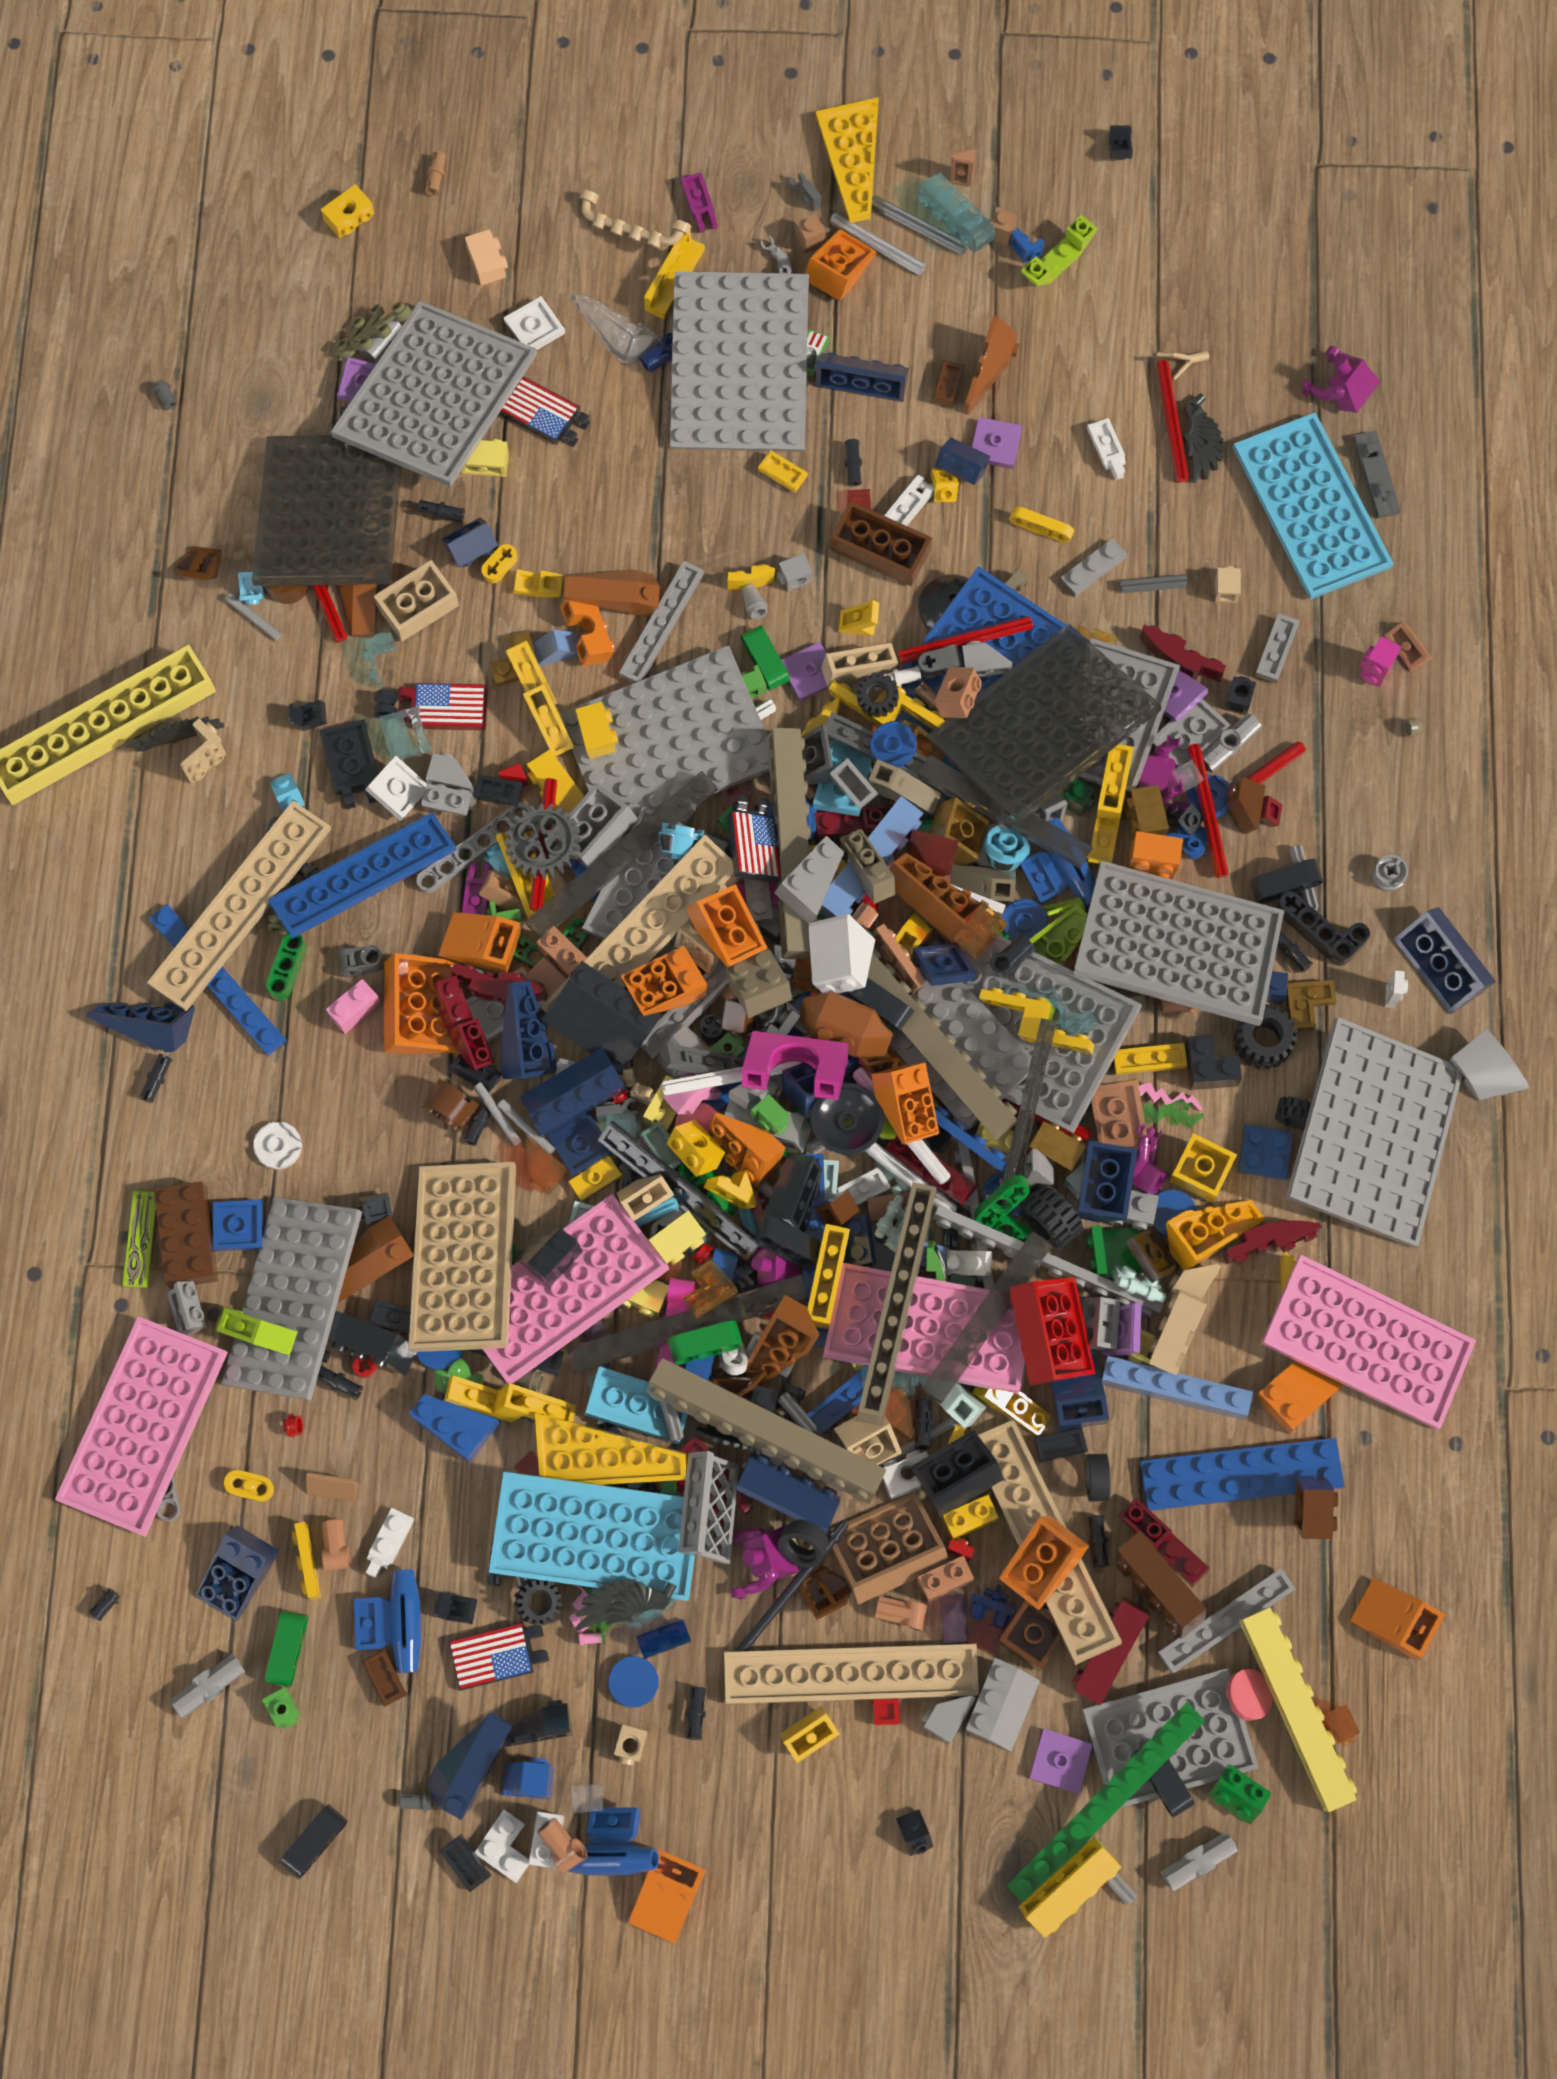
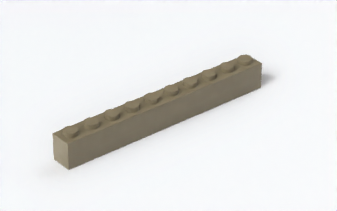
M773 728L768 735L772 813L775 819L782 877L777 883V889L812 852V848L808 847L811 829L810 825H807L806 818L809 815V804L805 803L808 785L807 781H804L803 774L806 771V760L802 759L805 741L804 737H801V729ZM778 897L782 959H810L809 924Z
M873 948L867 977L914 1010L913 1015L901 1030L997 1141L1019 1122L1014 1116L1017 1111L1008 1101L1004 1104L999 1099L1002 1095L993 1084L988 1086L984 1082L986 1075L978 1066L974 1069L968 1062L972 1059L963 1049L958 1052L953 1046L956 1043L953 1037L948 1032L943 1034L938 1029L941 1026L940 1022L933 1014L929 1017L925 1014L923 1010L926 1006L918 997L914 1000L908 994L912 990L903 980L898 982L893 977L897 973L888 963L883 965L879 961L882 956Z
M912 1183L858 1410V1421L883 1426L936 1199L937 1187Z
M663 1358L649 1381L646 1393L650 1394L653 1399L664 1401L672 1405L675 1410L686 1412L694 1416L697 1421L704 1424L708 1423L716 1427L721 1433L725 1435L730 1434L738 1438L743 1444L754 1446L762 1450L765 1455L776 1457L784 1461L787 1466L798 1468L806 1472L811 1478L820 1479L828 1483L833 1489L852 1495L859 1502L871 1503L886 1472V1469Z

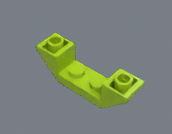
M1081 214L1066 228L1065 238L1041 260L1038 257L1033 258L1021 269L1020 273L1036 286L1050 284L1082 254L1098 228Z
M222 1305L214 1328L218 1332L290 1355L297 1335L295 1330L263 1321Z

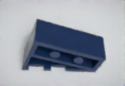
M849 1054L843 1083L856 1084L853 1073L858 1070L857 1059ZM800 1063L782 1070L783 1093L805 1119L811 1117L813 1105L818 1098L814 1097L816 1070L809 1064Z

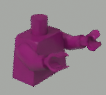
M1330 346L1324 355L1330 354L1327 361L1334 362L1337 369L1330 379L1329 384L1331 387L1314 386L1308 379H1305L1301 383V386L1305 387L1303 394L1308 396L1310 393H1313L1315 397L1326 402L1336 400L1340 411L1357 413L1378 386L1380 380L1366 365L1364 359L1353 357L1346 353L1341 354L1337 347Z
M1167 735L1166 741L1155 748V756L1148 755L1137 788L1159 785L1163 803H1168L1175 795L1183 793V785H1189V772L1176 771L1175 760L1169 757V752L1172 751L1173 747H1180L1181 738L1173 739L1169 735Z
M1142 1124L1137 1129L1141 1139L1137 1146L1132 1184L1148 1194H1158L1170 1174L1155 1165L1159 1149L1157 1143L1162 1135V1129L1159 1135L1154 1137L1155 1129L1152 1128V1125L1148 1129V1134L1144 1136L1142 1131L1146 1125Z
M759 1246L756 1250L758 1252L757 1256L753 1258L751 1264L752 1268L757 1270V1282L762 1287L760 1289H753L752 1299L749 1301L768 1300L775 1294L784 1296L801 1293V1267ZM732 1290V1299L737 1300L740 1304H744L746 1300Z
M785 1526L768 1533L762 1528L745 1529L733 1533L732 1544H742L745 1542L746 1551L743 1553V1561L746 1565L751 1566L753 1575L759 1577V1579L749 1582L744 1587L730 1588L732 1598L745 1599L747 1598L746 1594L752 1595L764 1591L776 1579H782L799 1572L798 1567L788 1562L778 1550V1541ZM719 1543V1544L717 1545V1547H718V1550L720 1551V1550L722 1549V1546H721V1544Z

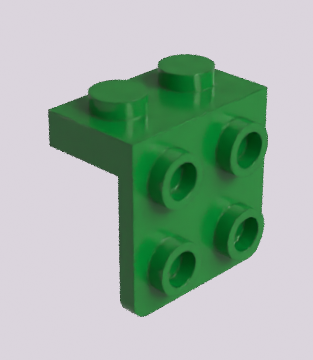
M1101 1225L1092 1226L1089 1234H1086L1087 1248H1091L1092 1258H1089L1090 1272H1094V1274L1106 1279H1112L1111 1272L1114 1266L1117 1265L1122 1268L1123 1266L1131 1267L1141 1275L1143 1273L1142 1267L1137 1259L1131 1255L1126 1244L1127 1240L1138 1235V1230L1124 1228L1102 1231Z

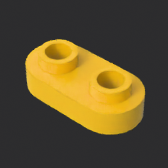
M233 1470L226 1475L224 1480L225 1489L231 1495L257 1502H266L274 1494L273 1483L264 1476L241 1470ZM236 1480H242L241 1487H234ZM260 1486H265V1493L259 1494L258 1488Z

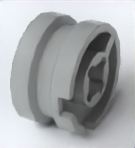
M1396 855L1383 856L1372 873L1374 884L1383 891L1392 892L1398 890L1408 876V866L1401 857ZM1387 870L1393 871L1394 874H1393V875L1391 874L1390 876H1388V875H1387V873H1388Z

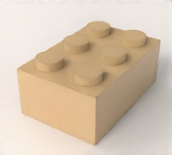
M432 560L374 595L378 610L402 642L459 606L457 594Z

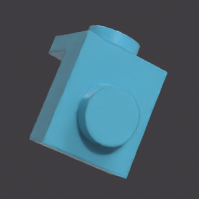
M260 571L238 573L239 601L245 600L246 605L259 604V599L265 598Z
M291 773L279 776L269 782L283 812L292 801L300 806L305 805Z
M496 844L487 850L486 853L488 855L483 859L490 864L494 871L510 879L511 874L500 846Z

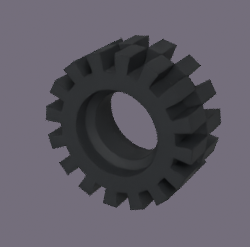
M874 672L870 677L867 674L864 676L865 680H860L859 687L857 686L856 689L858 705L870 717L872 715H875L876 718H880V715L888 716L887 713L889 711L892 713L894 707L898 705L899 693L896 682L891 680V676L888 674L884 676L882 672L879 675H876V672ZM875 687H881L887 693L885 700L880 703H874L869 699V692Z
M1291 1096L1279 1098L1274 1118L1281 1124L1285 1123V1126L1304 1130L1311 1102Z
M538 1579L524 1581L525 1584L519 1585V1591L515 1592L514 1595L516 1600L513 1602L514 1606H516L515 1611L520 1615V1618L534 1625L548 1624L549 1620L553 1621L555 1614L558 1615L560 1612L558 1610L559 1606H562L560 1601L562 1597L557 1591L558 1588L549 1581ZM535 1592H542L547 1598L546 1606L540 1611H533L529 1607V1598Z

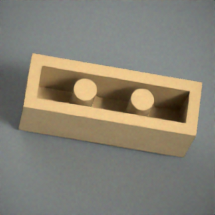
M892 643L828 653L824 658L821 669L829 688L833 681L838 684L841 682L852 684L865 680L864 676L868 674L870 677L874 672H876V675H879L880 672L884 674L893 672L892 670L896 669L898 661Z

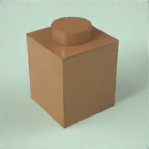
M997 207L989 224L988 239L1008 246L1011 232L1016 229L1018 214Z
M816 214L796 222V237L805 254L825 244L826 231Z

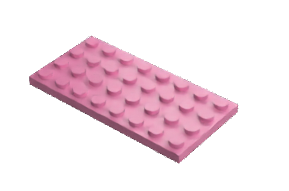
M613 1194L563 1229L579 1243L583 1252L550 1288L519 1261L512 1265L508 1348L483 1349L508 1384H513L669 1270L668 1265Z
M1299 1255L1261 1344L1439 1430L1442 1427L1476 1340L1303 1255Z
M847 1263L842 1264L823 1354L824 1358L869 1366L890 1280V1271ZM917 1277L895 1371L1019 1394L1025 1360L1021 1351V1341L1016 1327L1014 1307L1010 1299L1011 1294Z
M138 1316L55 1500L146 1537L228 1352Z

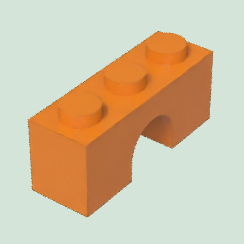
M564 599L560 607L567 626H580L588 633L581 635L575 645L582 666L607 663L614 652V645L608 637L606 623L601 618L599 607Z

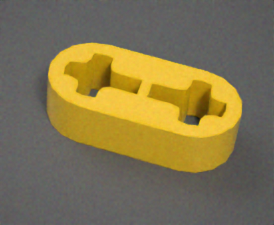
M501 545L483 564L481 571L486 582L490 584L498 583L515 565L517 553L512 545ZM510 552L511 558L506 557L503 560L502 554H509ZM496 568V575L493 573L488 574L489 569L493 571Z

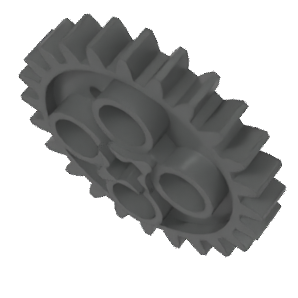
M540 804L539 810H535L532 805L530 813L523 809V817L520 818L515 815L514 818L517 823H509L508 825L512 831L505 832L506 837L509 839L504 841L505 846L508 847L505 852L507 856H511L509 858L511 864H515L517 871L523 869L525 876L531 872L534 879H536L539 873H541L543 879H546L549 872L555 877V870L557 869L564 873L562 866L571 867L569 859H577L574 851L581 850L577 843L581 842L582 839L580 835H577L580 833V829L578 826H575L577 824L575 819H570L571 816L568 811L563 814L560 806L554 811L552 804L547 809L544 808L543 804ZM537 823L540 824L545 838L544 841L550 855L549 859H546L541 845V839L536 828ZM550 824H556L554 829L546 830ZM530 831L533 832L532 836L528 838L524 837L525 833ZM562 845L560 850L552 851L554 846ZM533 853H540L538 857L530 858Z

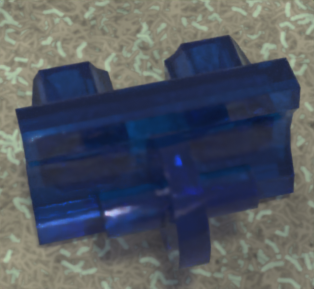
M997 1584L995 1590L985 1587L983 1594L992 1597V1600L973 1593L969 1601L971 1603L969 1617L982 1621L986 1609L993 1611L995 1614L991 1625L1000 1629H1004L1009 1618L1012 1619L1016 1609L997 1602V1600L1007 1603L1009 1598L1008 1595L1000 1593L1002 1585Z

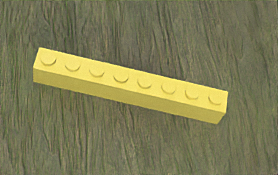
M1265 1608L1240 1619L1239 1623L1323 1811L1331 1812L1357 1800L1354 1793H1357L1356 1787L1351 1778L1347 1779L1343 1770L1346 1768L1345 1762L1340 1754L1336 1755L1332 1746L1335 1744V1740L1329 1730L1326 1731L1323 1726V1713L1318 1706H1314L1311 1699L1314 1696L1308 1682L1304 1683L1300 1673L1303 1672L1301 1664L1297 1658L1293 1659L1290 1649H1292L1291 1642L1286 1634L1283 1635L1279 1628L1281 1620L1277 1612H1272L1271 1608Z

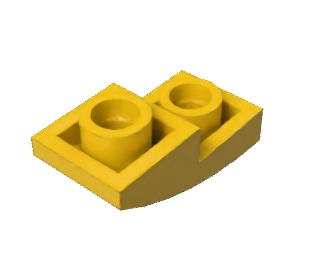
M761 564L752 566L751 574H747L744 571L728 572V590H742L749 584H753L755 588L768 585L775 581V568Z

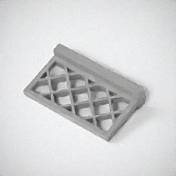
M709 1451L688 1453L678 1553L693 1554L722 1564H730L737 1493L736 1485L739 1472L738 1464L715 1457L714 1453ZM727 1468L730 1469L728 1481L724 1475V1471ZM717 1478L722 1486L719 1490L714 1483ZM724 1493H725V1495H726V1497H727V1504H726V1505H724V1502H723V1500H722V1498H721V1496H722ZM715 1503L720 1511L717 1515H715L712 1508ZM722 1518L725 1522L723 1530L719 1524ZM712 1528H714L717 1535L714 1540L709 1532ZM719 1543L722 1546L721 1556L716 1548Z

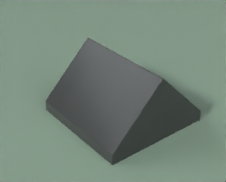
M822 724L802 736L805 741L802 759L806 760V771L803 774L807 785L833 782L830 776V772L833 771L827 727Z

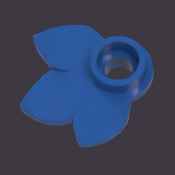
M1177 826V832L1167 833L1166 836L1183 838L1182 851L1188 859L1195 860L1204 854L1205 845L1208 843L1205 827L1198 828L1193 835H1187L1180 826Z

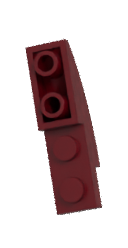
M1143 625L1140 639L1156 658L1180 665L1179 670L1194 680L1200 674L1221 682L1227 665L1222 664L1218 659H1209L1201 656L1195 650L1184 649L1187 641L1177 634L1165 633L1153 625Z
M894 804L863 806L859 816L835 812L814 813L817 827L816 838H825L827 836L836 837V840H840V837L862 829L866 837L870 836Z
M454 963L451 969L453 976L457 975L460 982L469 985L468 988L472 996L498 1003H506L508 983L527 981L515 972H509L508 974L501 971L497 979L494 974L477 972L473 966L465 963L462 965ZM531 980L530 984L537 1002L546 1000L548 994L544 985L536 980Z
M457 975L434 983L433 987L441 1007L437 1008L449 1036L466 1063L473 1071L495 1063L478 1018L473 1019Z
M897 1134L895 1140L892 1139L885 1147L886 1151L931 1186L937 1187L940 1193L950 1197L961 1206L977 1189L976 1183L941 1160L939 1161L949 1172L950 1178L947 1182L939 1184L907 1144H902Z
M1298 1220L1279 1221L1257 1226L1243 1232L1240 1237L1243 1243L1227 1250L1223 1257L1227 1265L1235 1262L1237 1265L1246 1261L1249 1258L1248 1255L1255 1251L1258 1255L1269 1250L1270 1244L1275 1253L1280 1250L1285 1253L1296 1247L1295 1243L1304 1240L1307 1243L1317 1238V1233L1322 1227L1320 1223Z
M1136 1497L1119 1514V1517L1134 1534H1137L1139 1531L1144 1534L1172 1569L1192 1588L1210 1571V1567L1172 1533V1530Z

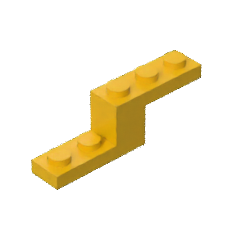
M528 641L506 650L526 692L523 694L549 749L557 756L574 748L575 745L555 706L557 701Z
M833 681L829 687L831 696L834 698L838 697L840 702L878 727L884 723L895 721L903 710L940 735L946 728L944 718L941 717L939 712L935 710L929 711L925 708V704L917 698L912 700L905 695L906 692L899 686H897L899 693L897 707H894L892 713L889 711L887 713L888 716L880 715V718H876L875 715L870 717L867 712L864 713L858 705L857 696L852 693V689L845 683L841 682L838 684ZM885 690L881 692L874 703H880L885 700L887 696Z
M1110 743L1088 864L1100 866L1101 861L1112 863L1134 749L1132 746Z
M990 987L989 990L981 989L979 999L984 1004L1024 1012L1018 1036L1023 1041L1090 1055L1093 1054L1094 1044L1088 1040V1036L1082 1034H1075L1074 1037L1065 1035L1066 1032L1058 1029H1051V1032H1049L1055 1011L1054 1006L1049 1003V999L1043 997H1035V1000L1026 998L1025 994L1012 992V995L1004 994L1003 990Z
M454 1375L449 1378L444 1399L446 1402L510 1423L522 1416L535 1420L536 1412L573 1422L576 1405L511 1383L496 1390Z

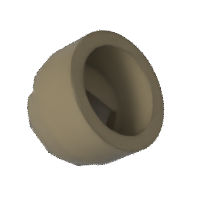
M1409 718L1403 721V730L1407 737L1416 736L1423 729L1422 722L1417 718Z

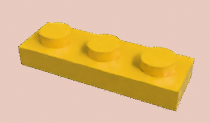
M1184 1043L1119 1049L1113 1059L1115 1076L1187 1068Z
M305 1522L295 1523L292 1539L294 1546H298L300 1555L296 1556L299 1571L303 1570L304 1580H301L302 1592L311 1601L320 1599L321 1594L308 1525Z

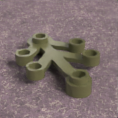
M399 301L392 306L391 313L379 320L385 313V310L380 304L374 305L369 311L372 316L367 323L362 316L356 317L351 322L353 330L347 338L337 343L335 353L337 356L346 359L353 356L357 350H369L374 344L371 340L372 338L384 339L392 333V329L387 323L393 319H396L398 322L405 321L410 317L411 309L406 303Z

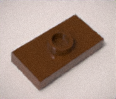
M943 360L932 403L954 408L965 365Z
M385 1649L362 1661L384 1707L407 1696Z

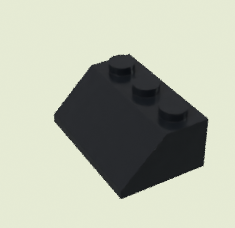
M975 1430L910 1467L925 1496L939 1517L1004 1480L997 1460Z

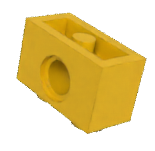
M355 184L321 209L324 222L339 238H342L352 233L362 222L368 221L374 214L372 202Z
M696 1120L674 1127L666 1143L696 1177L717 1169L725 1154V1151Z
M986 1495L948 1512L941 1519L950 1539L956 1540L997 1522L999 1517L989 1495Z

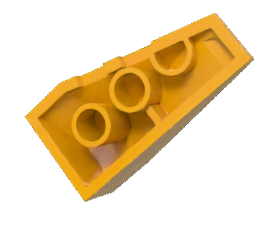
M1252 1200L1226 1204L1216 1208L1207 1207L1199 1211H1184L1166 1223L1170 1253L1183 1271L1192 1269L1240 1238L1243 1232L1258 1226L1266 1219Z

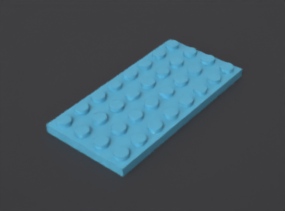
M1316 413L1234 443L1233 449L1310 600L1393 567L1394 563Z
M504 1471L489 1573L604 1589L602 1587L604 1582L614 1585L612 1582L614 1579L622 1582L623 1578L630 1582L632 1579H636L638 1582L642 1581L647 1588L652 1587L663 1592L669 1581L677 1586L671 1599L689 1601L695 1555L678 1553L684 1497Z

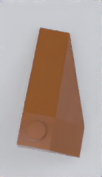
M997 316L992 318L985 339L984 356L980 355L976 370L977 376L974 375L967 396L964 414L967 415L970 414L1008 367L1012 356H1017L1020 344L1016 343L1018 334Z
M356 541L336 551L335 574L352 637L375 638L378 608L374 595L379 593L382 551L379 542Z
M633 569L571 575L564 577L563 599L650 617L659 605L660 586L653 574Z
M390 1216L369 1227L353 1245L338 1303L414 1258L413 1253Z
M784 1295L747 1363L746 1369L766 1370V1375L758 1383L759 1386L770 1381L787 1366L790 1367L801 1356L807 1355L813 1347L819 1332L806 1306Z

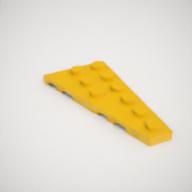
M879 97L816 111L818 126L849 224L871 219Z
M539 1412L535 1413L539 1476L598 1485L686 1480L687 1453Z

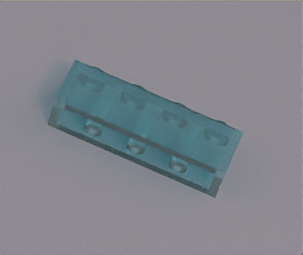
M940 172L919 185L918 198L922 206L928 207L938 221L941 220L946 225L947 230L951 234H955L965 248L968 247L975 253L995 239L994 224Z

